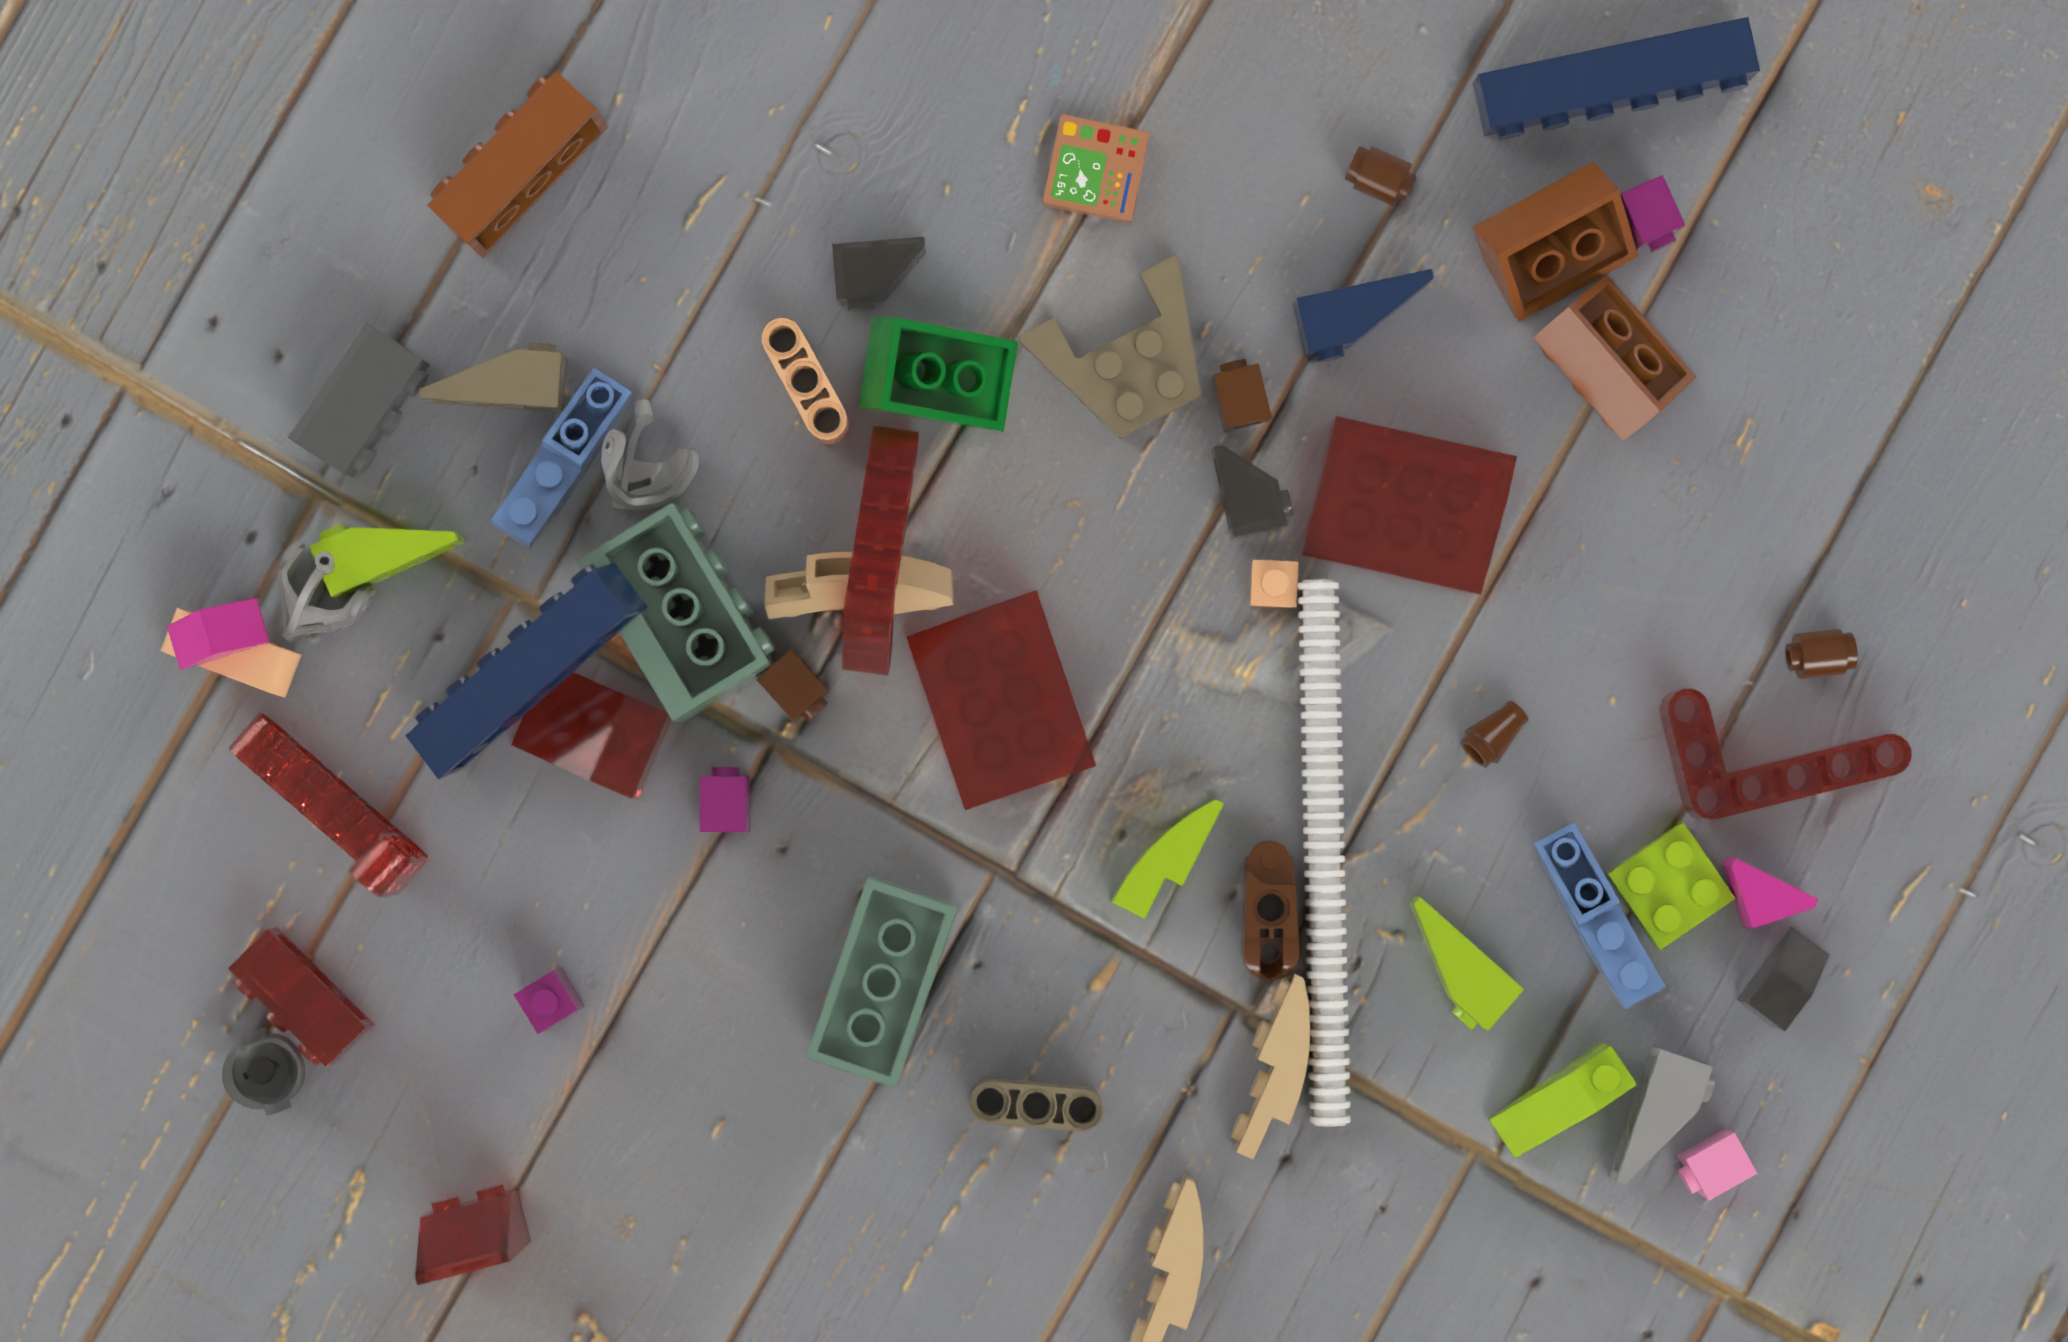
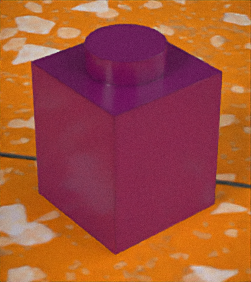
M1663 175L1620 194L1637 250L1649 246L1652 253L1677 241L1674 234L1681 230L1685 223Z
M711 767V776H700V832H750V777L739 776V767Z
M561 967L549 972L514 994L537 1034L546 1031L584 1007L583 1002Z

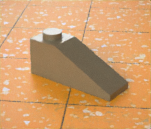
M528 343V350L514 349L420 388L419 398L426 403L562 412L564 410L568 358L562 352H556V345Z

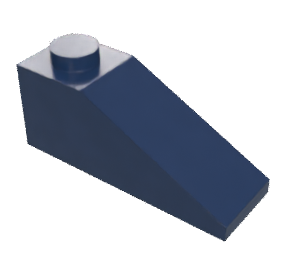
M1432 269L1297 298L1293 306L1305 358L1316 355L1318 362H1326L1344 357L1343 349L1353 346L1424 289L1434 278Z

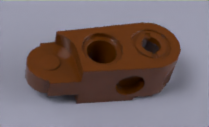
M1266 840L1253 846L1249 856H1245L1241 954L1243 963L1251 974L1262 980L1273 981L1289 975L1297 966L1299 958V933L1293 856H1289L1287 849L1279 842ZM1268 894L1278 896L1282 903L1281 913L1272 920L1262 919L1257 910L1259 900ZM1267 944L1275 945L1278 950L1276 958L1272 961H1265L1260 956L1261 949Z

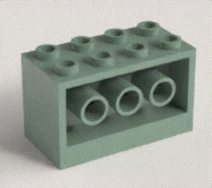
M670 503L582 556L576 562L581 570L590 564H594L598 568L615 563L648 606L647 609L619 633L672 721L683 723L762 675L774 664L771 656L776 654L777 650L764 629L758 627L754 630L747 617L754 612L742 592L736 587L731 590L729 589L723 578L728 576L730 572L718 552L714 551L712 547L706 550L700 538L705 536L706 532L692 511L690 512L688 507L681 510L674 503ZM660 560L665 563L670 562V567L667 569L668 575L664 579L658 576L653 577V572L656 570L655 564ZM683 599L688 602L694 601V607L691 609L692 615L688 619L682 616L677 617L676 614L680 609L679 603ZM707 638L713 642L718 641L719 644L715 649L716 656L712 659L700 655V651L703 649L702 642Z
M873 874L867 877L806 1058L896 1089L959 907L958 903Z

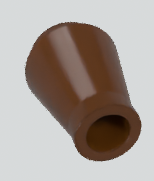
M1508 701L1502 708L1466 729V736L1460 741L1461 746L1473 761L1484 768L1488 767L1492 762L1498 763L1522 726L1528 722V716L1520 706L1513 701Z

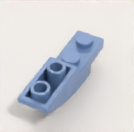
M593 367L543 438L541 449L491 518V525L531 549L553 516L557 517L602 448L605 436L614 428L632 396V391Z
M1575 822L1534 843L1533 846L1566 913L1599 973L1602 972L1623 1011L1664 990L1665 984L1620 908L1618 897Z

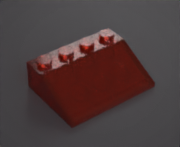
M1336 416L1332 420L1302 555L1481 595L1506 508L1517 456Z
M1037 590L906 637L965 810L1096 766Z

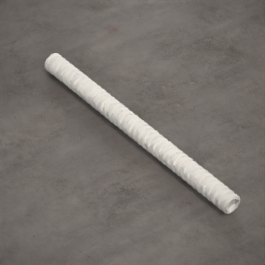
M1330 579L1303 580L1302 583H1298V590L1303 591V597L1298 598V604L1303 605V611L1298 613V617L1303 619V626H1299V633H1303L1304 640L1299 641V647L1304 648V654L1299 655V661L1304 662V669H1300V676H1304V683L1300 684V690L1305 691V698H1300V704L1305 705V712H1301V719H1305V726L1301 727V733L1306 734V741L1301 742V747L1306 748V755L1302 756V762H1306V770H1302V776L1307 777V784L1302 785V790L1307 791V798H1304L1302 801L1303 805H1307V813H1303V819L1308 820V827L1303 828V834H1308V841L1303 843V847L1308 849V856H1304V863H1308L1309 870L1304 871V877L1309 878V885L1304 886V891L1309 892V899L1305 900V906H1309L1310 913L1305 914V920L1310 921V928L1305 929V934L1310 935V942L1306 943V949L1310 950V957H1306V963L1311 964V971L1306 972V978L1311 979V985L1307 986V993H1311V1000H1308L1309 1007L1312 1008V1014H1310V1022H1312L1310 1036L1312 1037V1043H1310L1309 1051H1313V1057L1308 1059V1065L1313 1066V1072H1310L1308 1077L1310 1080H1313V1086L1309 1087V1094L1314 1095V1101L1309 1102V1108L1314 1109V1115L1309 1117V1122L1315 1126L1323 1127L1345 1126L1346 1123L1351 1122V1116L1346 1115V1109L1351 1107L1350 1101L1346 1100V1094L1350 1093V1087L1345 1085V1080L1350 1078V1072L1345 1071V1065H1349L1350 1058L1345 1057V1051L1349 1050V1043H1345L1344 1036L1349 1035V1029L1344 1028V1022L1349 1020V1015L1344 1014V1007L1348 1006V1000L1344 999L1343 994L1348 992V986L1343 985V978L1348 977V972L1343 970V964L1347 963V957L1343 956V949L1347 948V942H1342V935L1347 934V928L1342 927V920H1346V913H1342V906L1346 905V899L1341 898V891L1346 890V885L1341 884V877L1345 876V870H1341V862H1345V856L1340 855V848L1345 847V842L1340 841V834L1344 833V827L1340 826V819H1344V813L1339 812V805L1344 804V798H1339V790L1344 789L1343 784L1339 783V776H1343V769H1338V762L1343 761V755H1338V747L1343 746L1342 740H1338V733L1342 732V726H1338L1337 719L1342 718V712L1337 711V704L1342 703V698L1337 697V690L1341 689V683H1337L1336 678L1337 675H1341V669L1336 668V661L1341 660V655L1336 654V647L1340 646V640L1336 639V632H1340V626L1335 625V618L1340 617V612L1335 611V604L1339 603V597L1335 596V590L1339 589V583Z

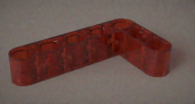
M873 426L844 603L842 670L887 676L889 674L893 646L895 597L916 466L919 431Z
M1692 688L1679 689L1668 693L1660 704V717L1682 804L1686 812L1698 819H1720L1897 775L1909 766L1912 759L1911 747L1902 736L1881 734L1726 772L1714 721L1706 697L1700 691ZM1681 697L1688 698L1694 705L1693 717L1686 723L1680 721L1674 712L1675 703ZM1694 741L1699 742L1704 747L1706 754L1704 762L1698 767L1692 766L1686 759V749ZM1883 742L1888 743L1894 751L1893 762L1888 767H1883L1877 760L1876 752ZM1839 753L1844 754L1850 762L1849 772L1843 778H1838L1832 770L1833 758ZM1794 764L1800 765L1803 768L1806 777L1804 784L1797 790L1793 789L1787 781V772ZM1750 775L1755 776L1761 784L1760 795L1752 801L1748 800L1742 792L1743 781ZM1705 786L1711 787L1717 795L1715 807L1708 812L1703 811L1697 803L1698 793Z
M259 712L230 745V751L242 763L356 861L349 869L350 874L376 896L399 895L429 861L428 855L282 727L263 713Z

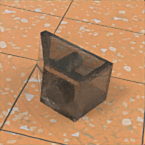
M914 237L832 244L836 298L839 306L847 305L850 312L874 310L875 303L885 302L926 254L925 238Z
M1224 445L1213 447L1211 453L1230 540L1284 529L1287 526L1286 518L1293 516L1288 490L1280 491L1277 479Z
M1790 927L1736 1000L1771 1027L1786 1031L1813 995L1829 954L1795 928Z

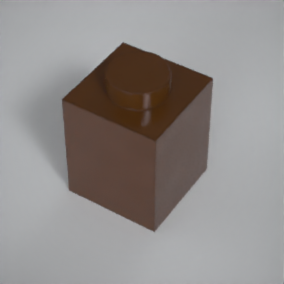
M1240 359L1220 365L1221 372L1214 374L1211 381L1224 433L1269 422L1272 415L1259 363L1248 366L1246 359Z
M789 649L756 679L795 722L802 716L809 722L828 705V702L823 697L830 690L792 649Z

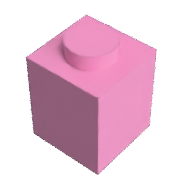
M1726 1128L1678 1154L1684 1166L1678 1169V1173L1686 1188L1691 1194L1698 1191L1699 1195L1707 1200L1717 1197L1757 1174L1736 1134Z

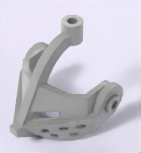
M645 399L634 403L635 417L631 421L626 435L620 430L612 429L607 433L602 444L601 464L607 490L613 498L611 501L612 508L628 511L647 510L665 505L686 490L698 470L699 456L697 451L691 448H679L667 461L655 464L633 459L636 443L645 425H649L654 421L651 402ZM649 480L648 486L628 491V485Z
M300 540L295 541L285 550L278 570L284 628L282 638L289 643L298 636L333 633L353 625L370 608L376 590L370 586L365 589L360 587L342 609L327 610L309 605L319 582L324 575L333 572L335 563L333 556L328 552H320L316 555V568L298 597L291 587V579L296 567L305 554V544Z

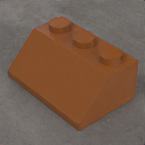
M1594 162L1587 164L1473 227L1483 260L1518 321L1638 257L1619 188Z
M1607 274L1533 337L1541 346L1544 355L1554 362L1569 378L1576 392L1589 401L1601 415L1605 425L1612 431H1615L1623 441L1660 413L1696 378L1695 374Z

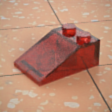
M573 672L523 716L511 745L631 799H638L672 719L667 711Z
M498 1184L476 1191L478 1199L460 1203L458 1196H452L432 1202L433 1210L420 1217L415 1268L417 1286L509 1262L531 1242L518 1188L505 1191L503 1184Z

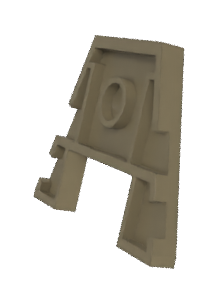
M1176 254L1139 273V277L1160 316L1083 357L1075 358L1055 318L1018 336L1020 344L1036 357L1056 379L1060 380L1119 439L1201 397L1180 263Z

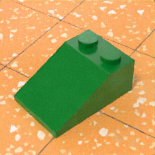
M872 317L858 408L1004 432L1018 341L898 317Z

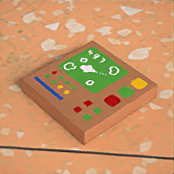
M1061 114L1042 206L1131 224L1150 132Z

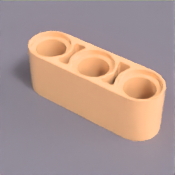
M788 318L772 320L765 326L761 341L764 350L811 435L823 444H834L841 441L849 430L847 413L803 332L794 321ZM786 330L796 335V343L788 352H777L772 348V339L778 332ZM804 370L813 371L818 375V384L815 389L807 393H801L795 390L793 386L796 375ZM826 410H833L840 416L838 428L831 433H822L815 426L817 416Z
M177 607L171 623L193 612ZM167 632L160 651L176 657L169 633ZM271 642L198 666L285 698L302 654Z

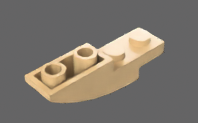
M876 552L807 555L806 570L766 576L764 606L768 619L796 617L801 614L825 610H841L857 605L860 607L863 619L889 617L895 614L919 610H934L939 607L953 605L952 570L949 568L901 555Z
M1293 972L1288 981L1283 978L1279 980L1270 1001L1271 1004L1276 1006L1269 1023L1264 1020L1261 1021L1251 1045L1258 1048L1255 1057L1269 1064L1270 1067L1267 1072L1262 1070L1258 1072L1249 1093L1250 1096L1255 1098V1101L1248 1115L1243 1112L1240 1113L1230 1138L1237 1140L1234 1145L1235 1151L1252 1160L1255 1158L1272 1117L1290 1125L1299 1102L1306 1075L1310 1046L1309 1001L1304 978Z
M1187 1174L1183 1175L1180 1184L1172 1182L1163 1204L1164 1208L1170 1210L1164 1226L1155 1225L1149 1238L1146 1251L1152 1253L1150 1258L1151 1264L1156 1268L1164 1270L1165 1273L1163 1277L1155 1275L1146 1297V1301L1151 1302L1152 1306L1146 1320L1138 1318L1129 1342H1162L1169 1323L1187 1330L1201 1280L1203 1222L1196 1184L1193 1177Z

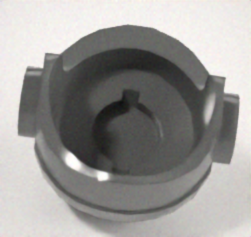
M266 1028L240 1037L242 1042L233 1047L223 1064L222 1082L226 1092L238 1104L251 1109H264L266 1115L275 1114L290 1108V1099L294 1098L300 1091L306 1074L304 1060L296 1044L281 1034H267Z

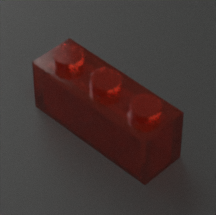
M278 927L267 929L228 968L236 976L233 980L236 988L250 1000L256 997L268 1009L265 1013L268 1020L284 1033L289 1030L301 1042L298 1045L300 1052L315 1065L322 1063L325 1067L335 1064L374 1025Z

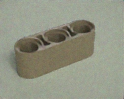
M995 1077L984 1078L978 1081L972 1088L969 1100L970 1109L976 1118L986 1123L1083 1132L1097 1127L1104 1113L1102 1100L1094 1089L1072 1084ZM986 1088L997 1089L1004 1098L1003 1105L995 1112L984 1111L977 1102L979 1093ZM1034 1092L1044 1094L1050 1101L1047 1112L1041 1116L1028 1114L1023 1107V1102L1027 1095ZM1078 1097H1088L1096 1105L1095 1113L1087 1120L1075 1119L1069 1112L1071 1102Z

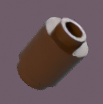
M1359 146L1349 166L1345 180L1354 184L1353 189L1394 206L1398 198L1406 201L1417 176L1409 173L1412 163L1373 146L1370 150Z
M1840 629L1794 634L1792 643L1786 644L1785 658L1789 671H1795L1799 679L1844 675L1847 669L1856 668L1858 652L1855 637L1851 632L1842 633Z

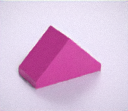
M257 598L200 609L167 625L180 670L271 643Z
M1726 857L1722 864L1730 890L1736 898L1734 902L1743 927L1753 929L1815 908L1819 900L1737 858Z

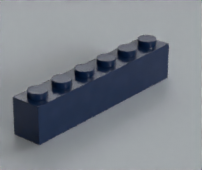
M1749 17L1479 73L1473 82L1484 136L1497 134L1498 140H1505L1525 134L1524 128L1542 124L1543 130H1553L1569 125V118L1586 115L1587 121L1600 120L1613 116L1614 109L1630 105L1633 112L1643 111L1658 106V99L1672 96L1676 97L1677 102H1685L1704 96L1703 90L1720 87L1721 93L1737 91L1749 86L1748 80H1751L1760 71Z
M615 563L598 568L594 564H590L580 570L570 580L574 586L563 595L562 592H559L546 600L539 607L542 613L541 616L533 623L527 620L512 630L507 636L511 642L502 650L495 648L484 655L476 663L480 669L471 678L469 675H465L455 681L446 689L445 692L449 697L440 705L438 702L431 704L415 717L419 724L405 736L437 779L461 771L648 608Z

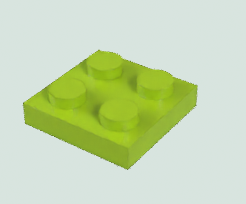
M1684 822L1678 823L1605 873L1657 950H1662L1736 899Z

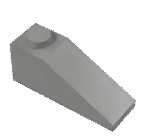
M1651 1046L1609 1174L1610 1178L1626 1185L1699 1111L1701 1103L1709 1101L1715 1086V1077L1711 1076L1713 1066Z

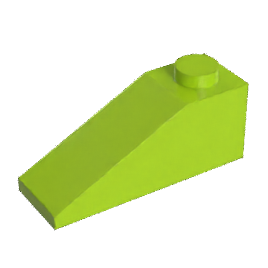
M340 524L319 533L320 541L310 545L309 548L314 559L320 552H328L333 556L335 568L330 574L324 575L323 580L330 596L342 599L355 593L360 587L366 588L466 544L461 534L452 531L361 527L346 529L344 524Z
M1414 896L1409 901V904L1445 994L1456 1005L1451 1013L1470 1030H1473L1478 1024L1482 1029L1489 1031L1525 989L1421 897Z
M1600 1042L1491 1116L1488 1120L1513 1157L1516 1158L1598 1112L1635 1087L1637 1083L1612 1046Z

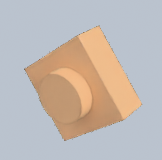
M1252 560L1250 606L1297 608L1299 562Z

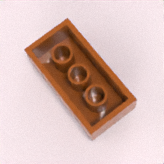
M557 71L549 78L546 75L539 78L528 90L527 96L529 99L517 112L511 109L505 113L495 126L497 133L485 145L482 142L475 145L464 157L463 164L465 166L452 179L450 176L445 177L435 186L430 194L433 199L427 206L482 258L608 128L598 110Z

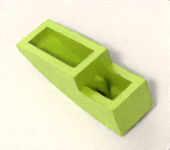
M1213 799L1190 812L1167 829L1144 851L1129 870L1111 902L1145 919L1166 878L1183 886L1224 803Z

